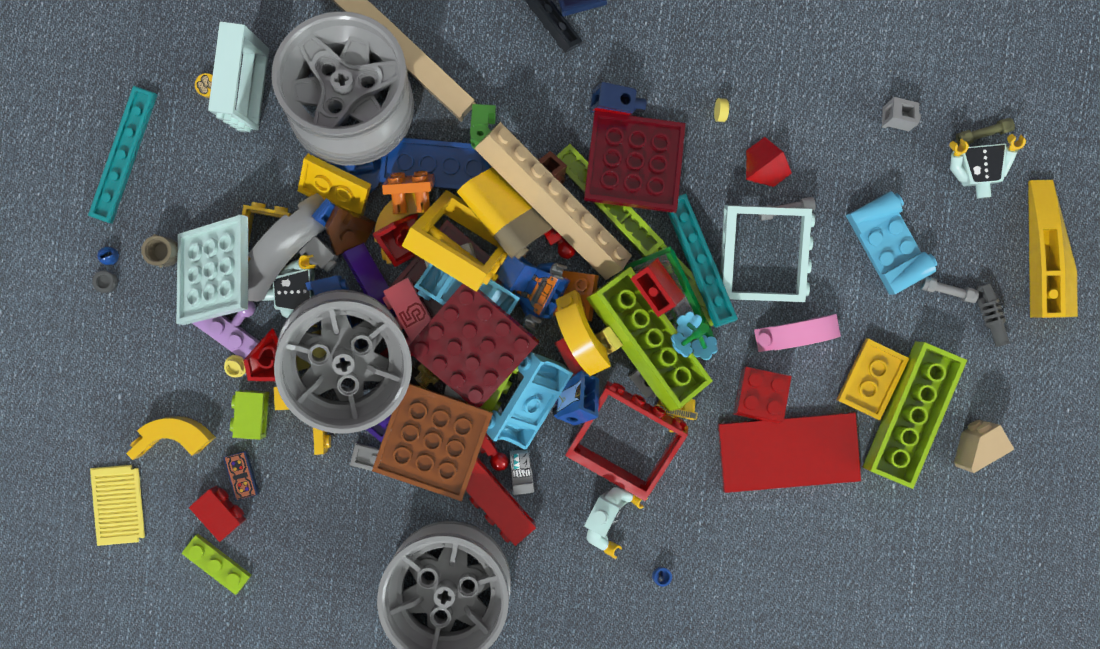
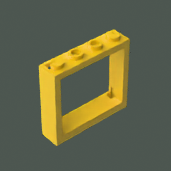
M447 190L413 224L402 244L404 248L476 292L483 283L488 285L493 275L496 274L508 256L464 200ZM443 214L498 247L483 267L427 233Z

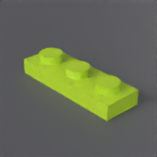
M199 534L193 537L181 553L235 595L239 593L252 576Z

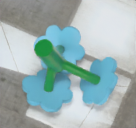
M688 311L685 315L678 316V333L671 336L673 347L683 357H688L693 352L695 357L701 356L703 360H709L712 354L718 351L716 346L717 340L715 337L707 338L704 335L708 332L709 326L706 323L701 324V316L698 314L694 315L691 311Z

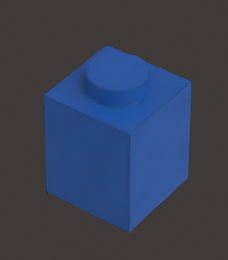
M507 256L497 275L498 279L502 281L501 286L508 291L513 292L517 290L524 292L538 268L524 257L520 259L514 257L511 259Z

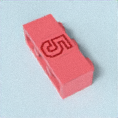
M406 278L384 290L385 297H383V301L389 310L393 308L397 315L395 317L401 330L404 329L408 335L405 339L409 346L430 322L432 317L420 295L417 294L411 279Z

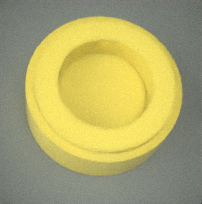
M718 98L714 108V119L716 122H725L729 114V102L727 99Z

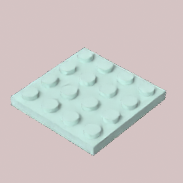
M234 216L178 234L176 324L186 325L248 310V216Z

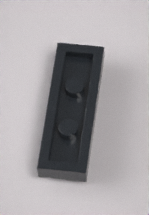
M525 0L530 10L535 13L542 22L543 27L549 31L557 45L565 53L578 47L583 42L552 0Z

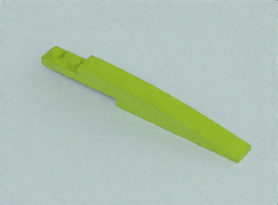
M569 144L557 157L567 165L565 173L585 193L588 162ZM592 202L642 257L667 247L664 244L665 242L631 207ZM679 260L710 327H712V320L694 276ZM669 262L662 264L670 276L675 275ZM675 280L674 282L677 284V286L679 287V289L682 291V289H681V287H680V285H679L678 280Z

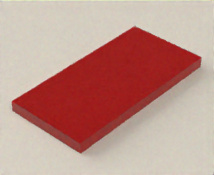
M854 412L784 418V422L779 424L762 420L718 424L724 493L861 481L856 413Z

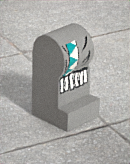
M529 449L510 451L513 495L534 493Z

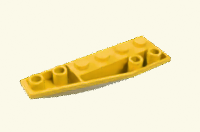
M1029 180L1030 318L1078 317L1077 269L1054 181Z

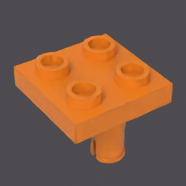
M416 171L414 175L405 176L404 172L392 173L391 177H388L382 184L383 195L391 194L393 214L408 212L405 193H415L416 212L422 213L423 206L424 212H426L430 208L429 192L435 184L434 174H428V171Z

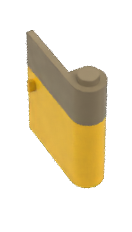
M493 167L470 179L457 191L459 196L511 259L523 257L529 251L527 249L528 245L553 228Z

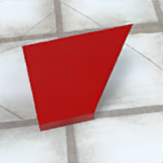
M766 137L746 150V180L774 187L792 174L784 152Z
M418 213L394 221L372 233L394 267L415 256L414 253L404 248L402 244L410 228L417 221Z
M273 328L243 360L248 381H275L274 362L278 337Z

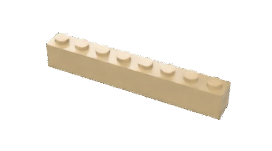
M501 122L479 142L474 149L605 280L624 269L632 255Z

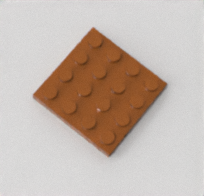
M409 383L403 400L391 414L372 471L462 501L493 412Z

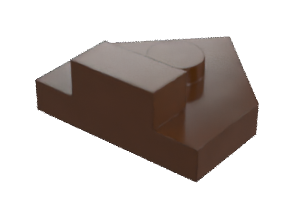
M335 205L325 224L333 253L337 256L351 248L366 243L376 222Z

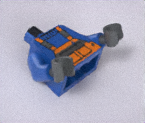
M555 262L541 263L536 267L538 269L524 292L516 290L515 295L520 298V305L525 315L524 327L535 331V324L542 322L538 317L551 319L557 307L555 299L563 296L571 281L562 277L563 270H567V266Z

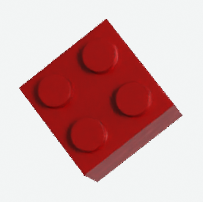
M750 367L743 368L740 374L733 415L776 424L784 422L792 376Z

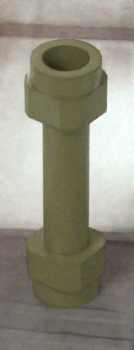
M1006 118L997 121L995 125L975 131L966 130L956 134V142L959 146L960 139L971 144L974 140L996 133L1002 135L1014 131L1015 124L1012 118Z

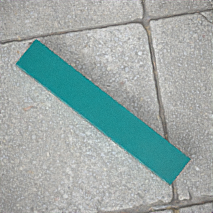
M133 85L88 216L113 224L158 94Z
M686 194L679 195L676 213H667L714 328L735 322L738 319L689 199Z

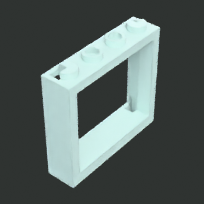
M220 22L208 111L215 114L217 119L223 120V123L237 128V131L250 132L251 129L259 130L269 48L245 25ZM242 52H243V61H242V68H241V76H240V84H239V91H238L237 107H236V110H235L237 90H238V82H239V75H240V67H241V59H242Z
M724 205L720 277L730 299L805 302L806 296L810 292L807 273L811 272L812 267L811 260L809 259V250L813 248V237L810 236L811 227H814L815 214L812 213V209ZM737 213L802 216L796 293L732 291Z

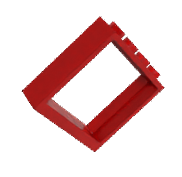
M607 381L599 395L598 412L608 395L675 432V436L646 481L579 444L593 420L582 423L569 444L565 456L646 501L688 436V426L682 419L667 415L666 411L656 405L653 407L646 403L642 396L638 394L632 395L625 391V388L619 383Z

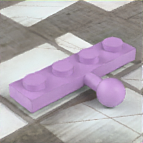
M248 301V310L237 312L232 321L223 315L192 323L243 359L260 342L239 327L245 317H250L254 314L256 307L253 301Z

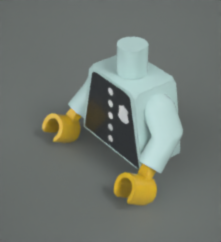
M1010 134L1007 137L1010 146L1007 147L1006 144L969 147L968 143L963 139H960V145L958 146L955 141H952L949 144L953 150L951 153L950 170L964 187L976 186L977 199L991 197L990 184L1003 181L1013 164L1018 149L1025 145L1026 140L1020 135L1019 139L1014 142L1016 137L1014 134Z
M302 255L298 260L286 265L273 282V287H270L265 299L262 301L274 300V308L280 310L282 316L288 318L297 306L314 296L313 290L308 291L305 284L315 280V273L311 268H315L316 265H310L309 259L314 257L313 255Z
M617 487L603 493L598 498L584 525L588 529L586 536L588 542L616 559L617 556L614 555V552L617 548L622 550V547L612 541H608L627 503L632 502L636 507L642 509L644 507L640 503L642 499Z

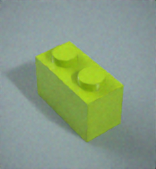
M239 390L235 392L231 401L232 409H234V418H231L230 431L233 432L232 438L261 440L266 437L269 392Z

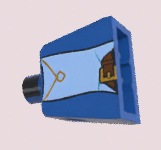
M582 370L573 376L557 399V406L552 410L554 417L572 425L596 419L599 409V378L593 375L590 376Z

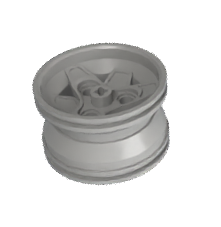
M329 12L302 22L280 44L272 65L274 93L281 108L287 115L295 136L307 151L329 163L345 166L362 165L387 155L403 140L413 119L414 100L403 51L396 38L385 26L362 14ZM370 58L378 61L377 63L369 64ZM311 72L313 73L314 77L306 78ZM329 72H334V73H333L332 75H330V76H327V75H326V74L329 73ZM367 84H374L370 88H365ZM382 90H388L387 97L383 105L380 106L376 99L380 96ZM303 105L317 106L315 116L312 117ZM335 109H342L339 113H332ZM349 116L360 122L350 126H341L347 123Z
M352 290L322 292L310 297L297 306L286 319L281 329L274 362L276 385L282 400L297 418L313 428L339 434L366 430L390 416L399 406L407 392L412 371L410 350L394 315L375 298ZM346 315L359 317L364 320L352 328ZM321 320V335L306 332L311 326ZM363 338L367 340L368 344L363 349H358L354 346L355 341ZM382 338H384L387 345L388 358L374 352ZM320 347L325 349L326 354L321 358H317L312 352L315 348ZM296 356L311 365L302 377L298 372ZM340 358H345V361L341 362ZM345 378H351L355 381L354 385L349 388L342 386L341 382ZM364 381H379L373 390L363 396ZM333 388L340 401L326 399L319 395Z
M436 522L412 533L398 548L384 571L378 588V615L389 640L397 649H488L501 633L508 613L511 575L507 559L500 546L491 536L478 527L464 522ZM443 548L439 559L427 551ZM468 553L480 563L467 566ZM409 568L417 583L404 589V579ZM431 571L435 579L427 580L424 578L423 573ZM467 579L472 580L475 586L468 589L464 587L463 581ZM491 587V597L486 607L477 595ZM443 610L448 616L444 619L438 618L436 611ZM412 613H427L428 627L419 622ZM456 619L470 625L462 630L450 632Z

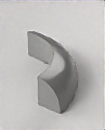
M318 193L300 202L297 205L298 210L289 217L287 215L282 216L249 252L248 256L251 259L248 262V301L257 302L264 300L272 283L289 260L314 236L326 229V227L312 217L313 213L324 202V199Z

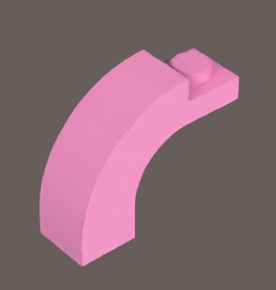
M837 314L754 329L758 352L799 347L841 337Z

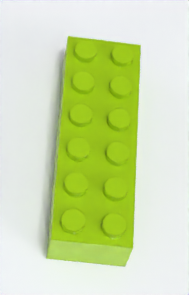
M629 267L586 299L606 327L610 326L623 344L621 348L666 410L669 412L680 409L713 382V380L693 353L688 357H683L675 351L671 336L677 334V330L665 314L657 317L630 279L636 273Z
M915 341L908 357L910 359L894 390L862 468L912 489L916 484L967 362L966 359L926 342Z

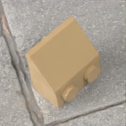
M976 420L970 423L968 429L962 432L954 464L958 468L975 473L1013 451L1014 447L1001 425Z

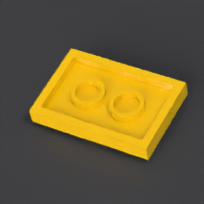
M308 153L303 159L297 191L308 197L318 193L324 200L327 198L335 205L363 216L372 184Z
M866 338L836 400L880 420L910 358Z

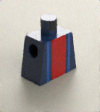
M601 82L592 90L589 113H594V111L631 115L634 111L644 113L647 100L636 97L637 91L634 88Z

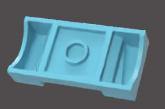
M892 191L881 195L846 215L889 295L897 294L936 272L935 266H937V261L932 254L920 251L900 215V212L903 211L902 206L904 202L898 193L894 194Z
M429 264L414 287L419 290L417 294L429 301L432 298L444 305L462 283L434 265ZM490 280L488 285L483 283L479 288L508 315H510L520 299L493 280Z
M530 352L519 364L518 370L524 378L503 413L492 411L493 415L486 432L493 441L506 440L527 450L573 375V372L564 364Z

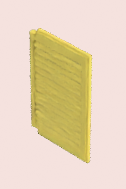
M132 465L90 468L97 546L139 542V538L145 537L139 468L133 469Z

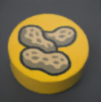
M208 73L199 75L195 81L196 91L206 98H210L213 75Z

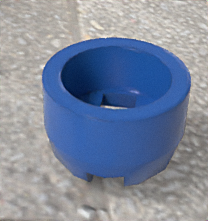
M103 247L98 251L97 257L102 264L113 265L118 261L119 254L113 247ZM111 252L112 255L103 258L104 254Z
M658 567L653 571L652 579L657 585L664 587L670 584L672 574L668 569ZM659 572L661 574L662 581L659 580Z

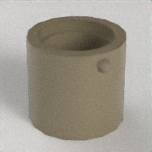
M153 234V236L144 241L141 247V254L144 260L151 265L159 266L160 268L169 267L177 262L178 243L171 238Z

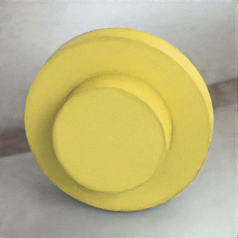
M239 355L229 356L225 361V372L230 377L243 376L246 373L244 359Z

